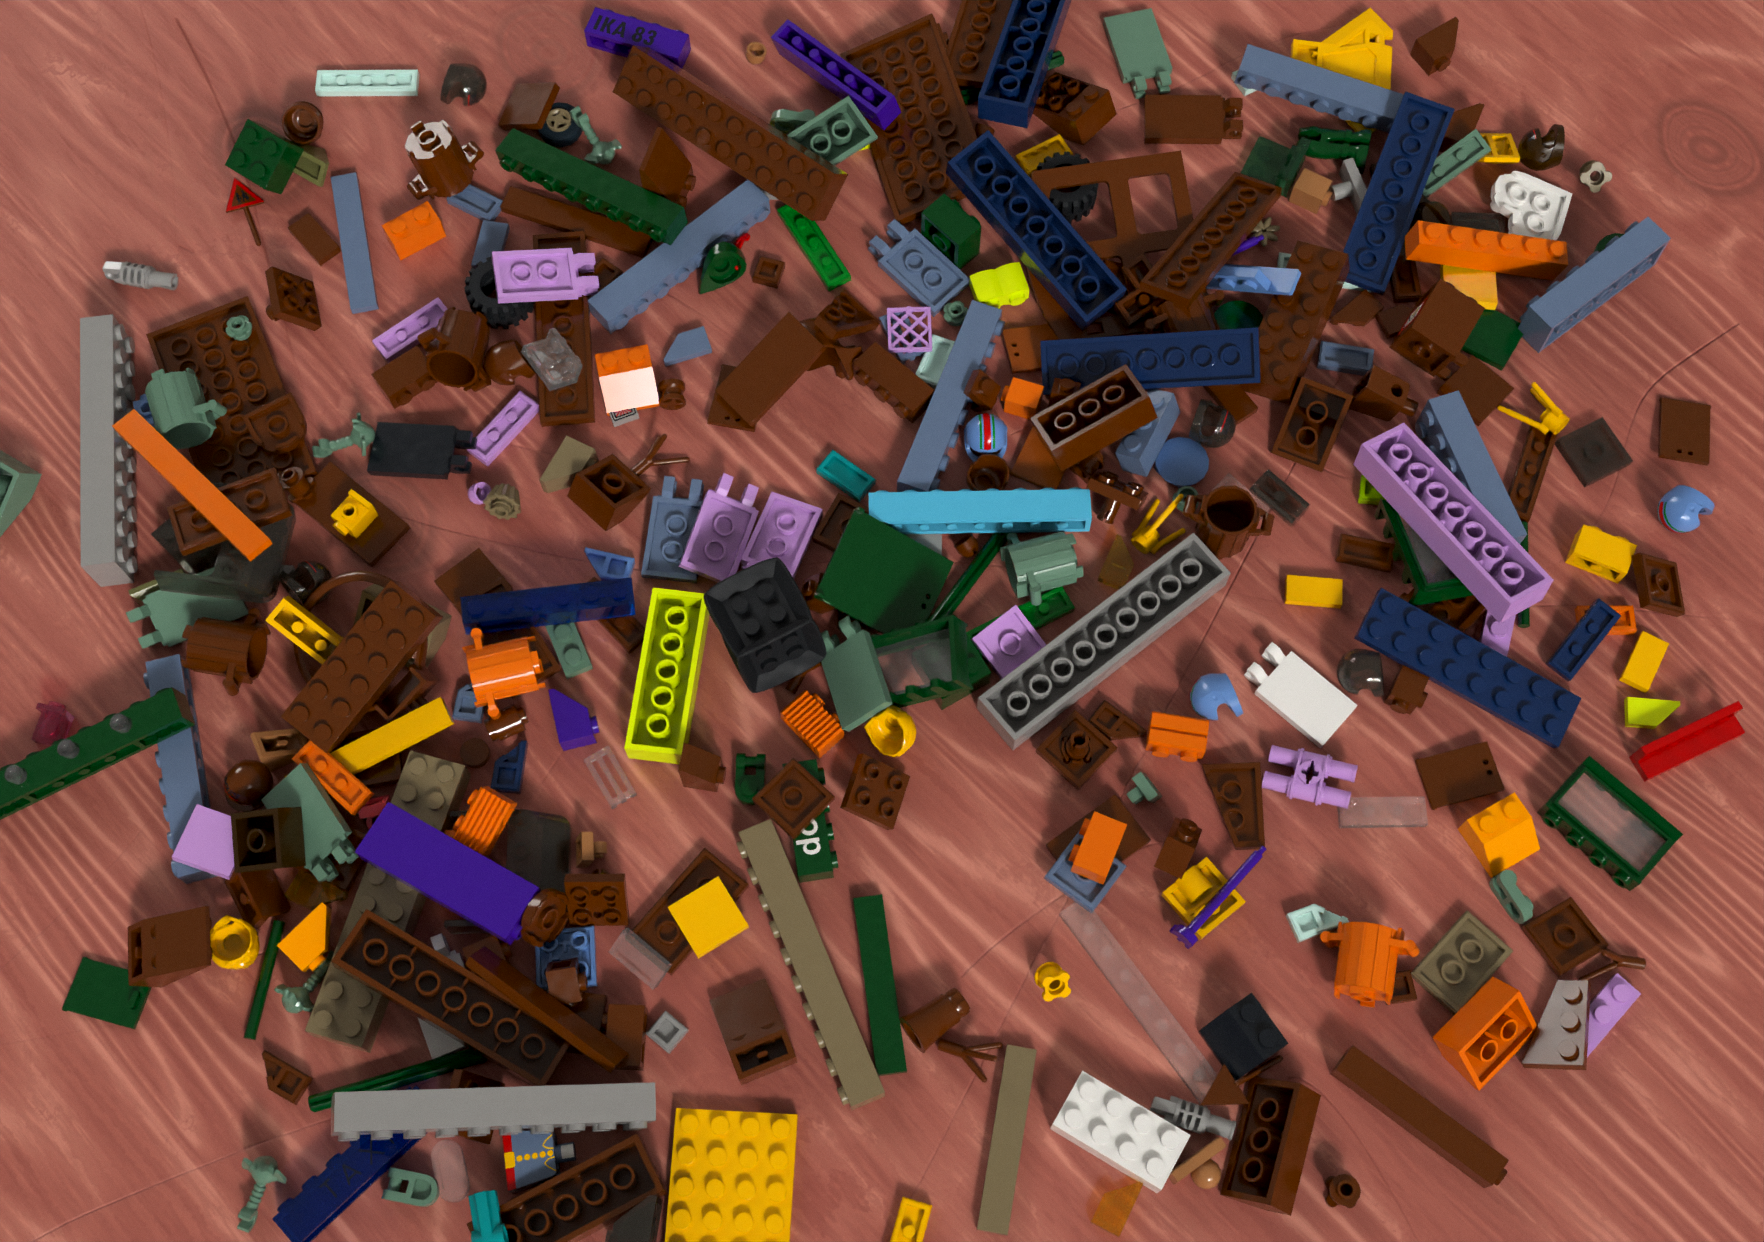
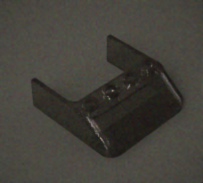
M210 481L216 488L227 485V483ZM289 504L293 516L259 528L270 538L273 544L251 562L226 540L221 544L215 570L208 576L155 570L154 576L160 590L255 603H267L273 600L279 588L296 522L293 506Z
M514 809L509 821L506 823L508 824L506 869L536 885L541 891L547 888H554L565 893V874H570L572 829L570 823L561 815L527 809ZM468 810L450 811V817L455 823L461 815L465 816ZM468 920L444 921V927L451 934L488 933Z

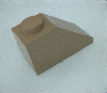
M566 435L539 479L543 491L551 493L571 487L578 472L599 462L595 448Z

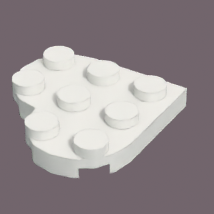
M1513 171L1511 174L1500 175L1491 187L1490 197L1492 201L1490 202V207L1494 212L1501 213L1508 218L1509 234L1557 240L1564 225L1572 193L1529 174Z

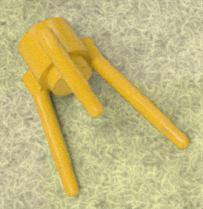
M1532 382L1531 386L1533 388L1530 389V392L1546 408L1540 416V419L1543 421L1542 423L1501 405L1497 406L1499 411L1539 429L1544 435L1548 431H1551L1554 435L1558 434L1570 420L1536 382Z
M1179 494L1151 526L1148 525L1146 527L1160 503L1159 499H1155L1139 527L1132 533L1133 538L1131 542L1137 550L1143 554H1148L1149 551L1155 554L1161 547L1185 533V528H1181L1158 542L1160 534L1156 530L1183 499V494Z

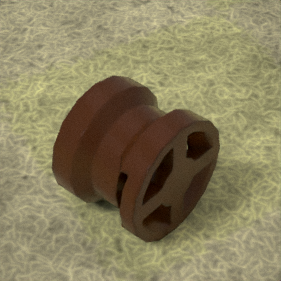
M666 379L658 384L659 392L662 394V398L659 400L661 408L678 410L685 407L686 399L683 396L685 383L682 380Z

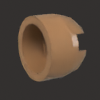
M759 42L748 44L746 49V59L753 65L761 64L766 57V47Z

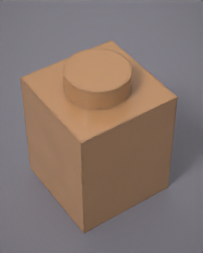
M1304 168L1292 189L1289 202L1317 214L1321 205L1327 206L1333 192L1329 191L1332 180Z

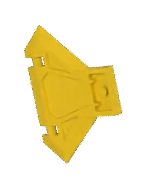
M1370 7L1322 42L1293 39L1290 58L1390 90L1392 47L1385 45V40L1393 39V30ZM1345 120L1355 132H1359L1363 129L1372 130L1373 133L1377 130L1375 128H1367L1362 124L1350 120Z

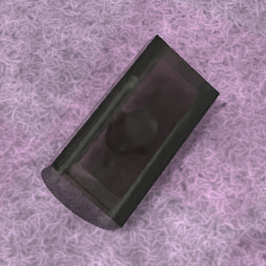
M1269 469L1249 489L1254 496L1290 526H1293L1310 506L1307 501Z

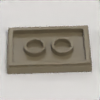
M1467 910L1411 971V975L1419 985L1450 1013L1455 1015L1479 991L1510 956L1513 950Z

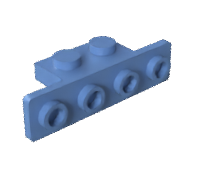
M1224 264L1206 288L1291 296L1297 286L1301 272L1298 269Z

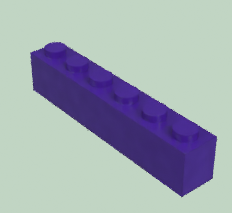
M787 19L771 36L778 53L841 100L849 96L861 114L881 129L885 130L901 113L893 94Z

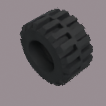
M1057 152L1053 153V158L1050 156L1044 158V162L1038 164L1037 170L1087 164L1090 161L1087 158L1081 159V155L1077 153L1073 156L1070 155V152H1064V155H1060ZM1099 183L1075 186L1077 190L1069 193L1053 189L1050 191L1049 200L1070 224L1072 220L1076 222L1081 221L1082 215L1087 217L1090 214V209L1093 210Z
M492 256L486 258L487 261L484 263L479 261L476 263L477 268H471L469 271L470 277L465 279V294L474 314H477L478 311L488 319L486 324H491L493 329H498L499 326H502L503 329H509L511 324L514 327L520 325L519 321L521 319L525 321L528 318L527 312H533V304L535 302L498 304L497 298L488 297L496 289Z

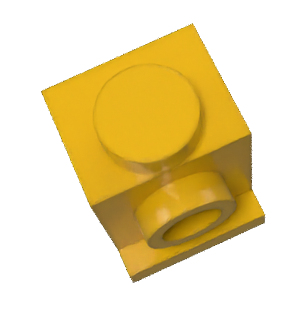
M351 489L348 492L349 496L330 516L335 522L333 527L344 536L350 534L357 539L374 521L378 513L369 501Z

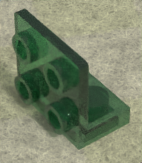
M1259 137L1241 174L1281 187V196L1287 197L1306 159L1311 140L1302 137L1298 146L1292 145L1290 149L1264 137Z

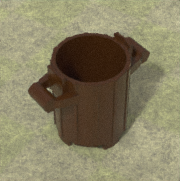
M420 120L410 127L413 132L408 136L404 146L418 175L413 181L408 183L407 189L417 200H421L424 196L428 195L434 199V196L451 197L463 192L471 184L474 171L477 170L475 164L479 159L483 158L484 152L473 141L461 146L453 130L444 120L428 122L426 124H423ZM469 151L473 156L470 157L467 152Z
M1205 288L1189 308L1167 300L1158 308L1156 306L1152 307L1151 313L1154 318L1146 320L1143 331L1146 334H1152L1153 331L1162 328L1164 333L1221 330L1211 307L1219 306L1225 294L1222 290H1217L1215 293L1208 295Z
M451 307L439 319L437 328L433 327L417 337L427 352L426 369L433 379L445 386L464 387V391L472 389L474 392H477L491 385V379L481 366L490 338V328L486 324L488 319L479 311L477 314H474L473 312L460 309L455 310V307Z
M1220 486L1210 492L1209 495H1187L1183 509L1184 516L1190 517L1197 522L1195 535L1219 560L1226 557L1230 558L1241 552L1249 536H1270L1275 518L1273 514H1269L1262 508L1257 507V503L1250 493L1237 486ZM1201 502L1199 513L1195 514L1196 503ZM1263 517L1261 528L1257 529L1259 519Z
M257 608L249 610L244 624L202 617L198 618L193 626L186 625L182 638L188 639L186 660H181L182 666L194 672L226 677L222 683L230 696L237 695L241 684H252L253 680L259 677L264 667L267 655V635H270L271 632L268 626L264 624L260 611Z

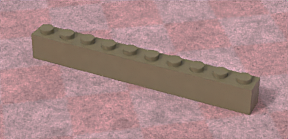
M769 819L738 832L741 841L737 842L736 845L742 859L748 857L751 868H748L747 872L752 884H759L762 894L758 895V899L763 911L769 910L773 921L769 922L774 938L780 937L783 942L784 948L780 949L785 965L792 964L796 975L791 976L796 992L800 993L803 991L807 1002L802 1004L808 1021L815 1020L818 1030L813 1033L819 1048L826 1047L830 1058L826 1059L825 1062L831 1077L838 1076L841 1087L836 1089L843 1106L849 1103L851 1110H855L885 1097L884 1088L772 820Z

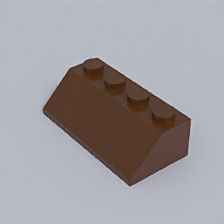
M1261 1077L1250 1079L1246 1099L1250 1104L1243 1105L1220 1195L1266 1211L1291 1216L1321 1095L1301 1083Z

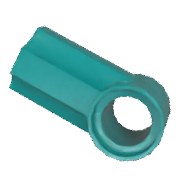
M482 1191L468 1196L474 1231H471V1241L509 1242L505 1224L501 1220L497 1191Z

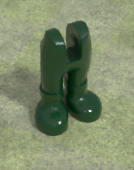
M1318 126L1300 128L1298 133L1299 141L1296 143L1295 153L1316 159L1346 160L1353 158L1359 173L1363 174L1372 130L1363 129L1359 132H1352L1349 129L1338 130L1320 128Z

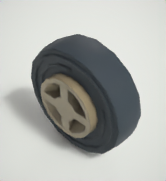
M553 103L543 128L538 129L539 136L545 143L553 147H565L578 140L582 134V129L577 126L571 117L570 111L575 108L568 103Z

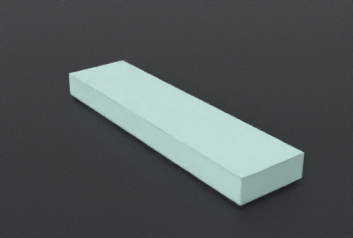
M418 69L317 70L315 93L317 96H418L420 74Z

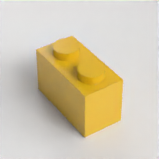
M1583 524L1574 536L1565 563L1618 584L1628 573L1632 555H1634L1637 545L1630 543L1624 537L1612 536L1602 532L1596 526Z

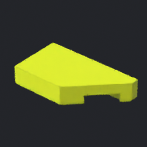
M1627 697L1624 699L1625 727L1654 729L1680 706V701Z

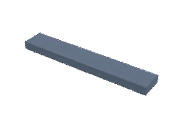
M354 172L331 177L350 310L352 314L377 310L379 307L358 175Z

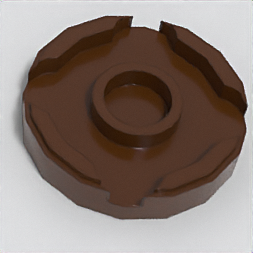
M547 888L533 897L527 905L521 920V936L525 942L536 947H543L546 941L551 943L558 937L568 920L569 914L566 911V904L569 905V899L565 893L554 888Z

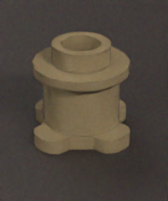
M1591 160L1584 163L1580 168L1579 179L1582 183L1589 186L1591 192L1597 193L1605 182L1611 181L1612 173L1606 171L1601 162ZM1597 171L1593 177H1590L1592 172Z

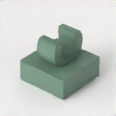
M1141 771L1132 778L1137 787L1126 794L1135 805L1145 798L1149 802L1155 803L1163 797L1148 776Z

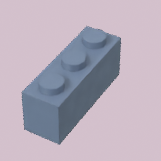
M1148 389L1147 391L1158 418L1124 436L1115 452L1123 471L1145 477L1148 476L1181 412L1174 393L1158 389Z

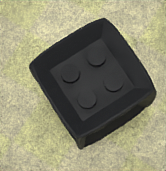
M778 557L758 562L720 581L704 594L707 610L714 624L719 629L739 674L752 693L762 692L780 685L814 667L826 657V646L821 632L812 619L808 605L792 575Z

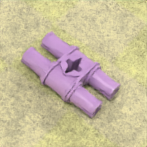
M1272 745L1268 762L1292 767L1295 774L1288 777L1265 771L1262 788L1287 794L1286 797H1289L1291 800L1296 798L1315 803V806L1325 803L1348 809L1351 792L1326 786L1324 780L1328 779L1329 776L1354 783L1358 765L1333 760L1330 754L1325 756L1305 751V748H1298V751ZM1312 769L1314 775L1309 784H1306V777Z

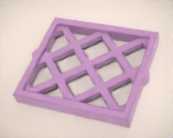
M907 306L887 308L889 353L932 352L931 307ZM899 312L906 313L900 319L896 315H894V313ZM913 312H924V314H923L922 316H920L919 318H917V317H916L914 314H912V313H913ZM908 316L915 321L910 327L903 322ZM926 316L928 319V326L922 322V320ZM891 317L896 321V323L892 327ZM918 324L925 329L921 334H917L913 330ZM899 325L906 329L901 335L895 331ZM909 332L916 337L911 343L904 339ZM927 332L928 342L922 338ZM891 333H892L895 337H897V339H896L892 344H891ZM901 341L907 347L896 348L895 346ZM921 341L925 347H914V345Z

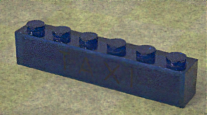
M632 577L460 597L462 620L466 635L471 634V630L474 628H479L482 633L636 615Z
M416 1085L413 1089L409 1087L406 1090H419L421 1088ZM395 1133L390 1140H371V1134L360 1135L358 1141L349 1142L351 1146L343 1154L337 1153L326 1163L325 1166L327 1168L318 1177L314 1175L309 1178L301 1187L303 1191L294 1199L291 1197L284 1201L278 1207V1214L272 1218L273 1221L291 1242H312L422 1138L403 1139V1133Z

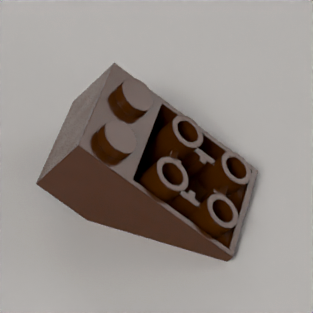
M1057 72L1049 76L1043 83L1033 111L1036 117L1064 139L1080 145L1086 144L1117 115L1108 89Z
M209 906L143 919L129 926V986L161 988L211 966L213 950L210 940L212 921Z
M765 978L709 1000L741 1085L797 1063L795 1052Z

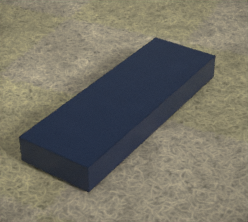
M1596 599L1545 664L1567 682L1571 681L1621 615L1601 599Z

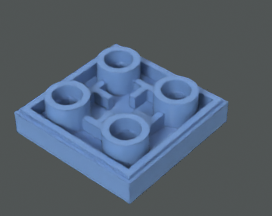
M594 926L563 928L562 932L551 943L546 941L543 947L535 946L536 985L544 991L548 989L545 974L548 962L578 957L580 973H586L588 987L598 986Z

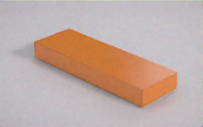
M310 740L292 758L297 765L308 763L323 788L354 816L375 794L330 752L325 753Z

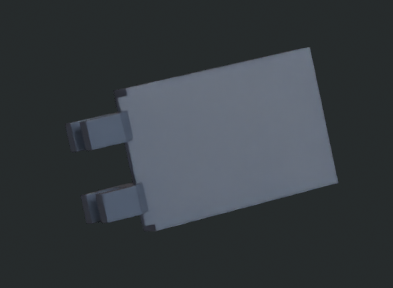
M894 219L887 225L889 230L886 234L896 244L890 248L876 235L869 241L870 247H868V250L878 259V266L922 307H931V315L934 317L947 303H950L969 286V277L916 229L908 232L903 225Z
M664 476L662 495L653 496L641 575L643 578L697 583L698 574L678 566L703 502V480L691 479L689 498L676 497V478Z

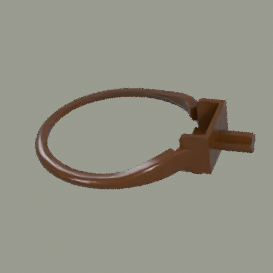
M367 571L343 573L332 577L315 589L303 607L311 612L314 605L324 594L345 583L364 581L385 588L392 579ZM428 637L412 655L411 658L415 660L408 667L410 671L382 702H375L367 712L377 710L390 723L429 703L424 697L440 680L426 667ZM294 643L296 663L307 684L312 677L306 668L302 649Z

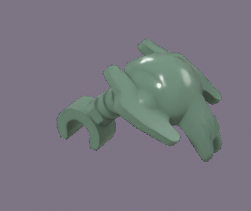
M579 106L570 111L572 119L584 131L585 136L590 140V144L593 145L592 152L588 153L583 159L592 164L611 163L615 157V150L622 148L621 143L617 139L610 142L599 141L598 136H596V133L593 132L594 130L589 124L588 115L586 113L582 114Z
M360 412L356 413V419H352L354 424L350 436L336 439V441L319 439V446H312L313 456L325 458L330 456L333 451L353 446V444L361 448L362 456H366V448L374 441L375 431L370 424L361 420Z
M332 950L329 951L326 960L314 971V974H311L307 982L303 984V987L291 988L280 984L274 989L277 993L283 995L282 1004L287 1012L295 1014L303 1010L312 1012L314 1004L311 1002L309 995L318 986V983L322 981L321 979L325 977L334 954Z
M261 1156L256 1158L254 1162L248 1158H243L242 1168L251 1173L256 1184H254V1189L251 1192L252 1195L249 1197L250 1200L238 1214V1218L242 1219L237 1226L239 1230L249 1233L255 1225L258 1216L257 1210L262 1200L261 1197L264 1195L265 1186L276 1181L284 1184L287 1182V1178L278 1170V1162L272 1156Z

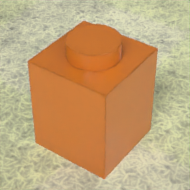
M1013 377L1010 386L1005 385L1001 396V401L1005 402L1004 412L1031 420L1030 418L1038 412L1044 386Z

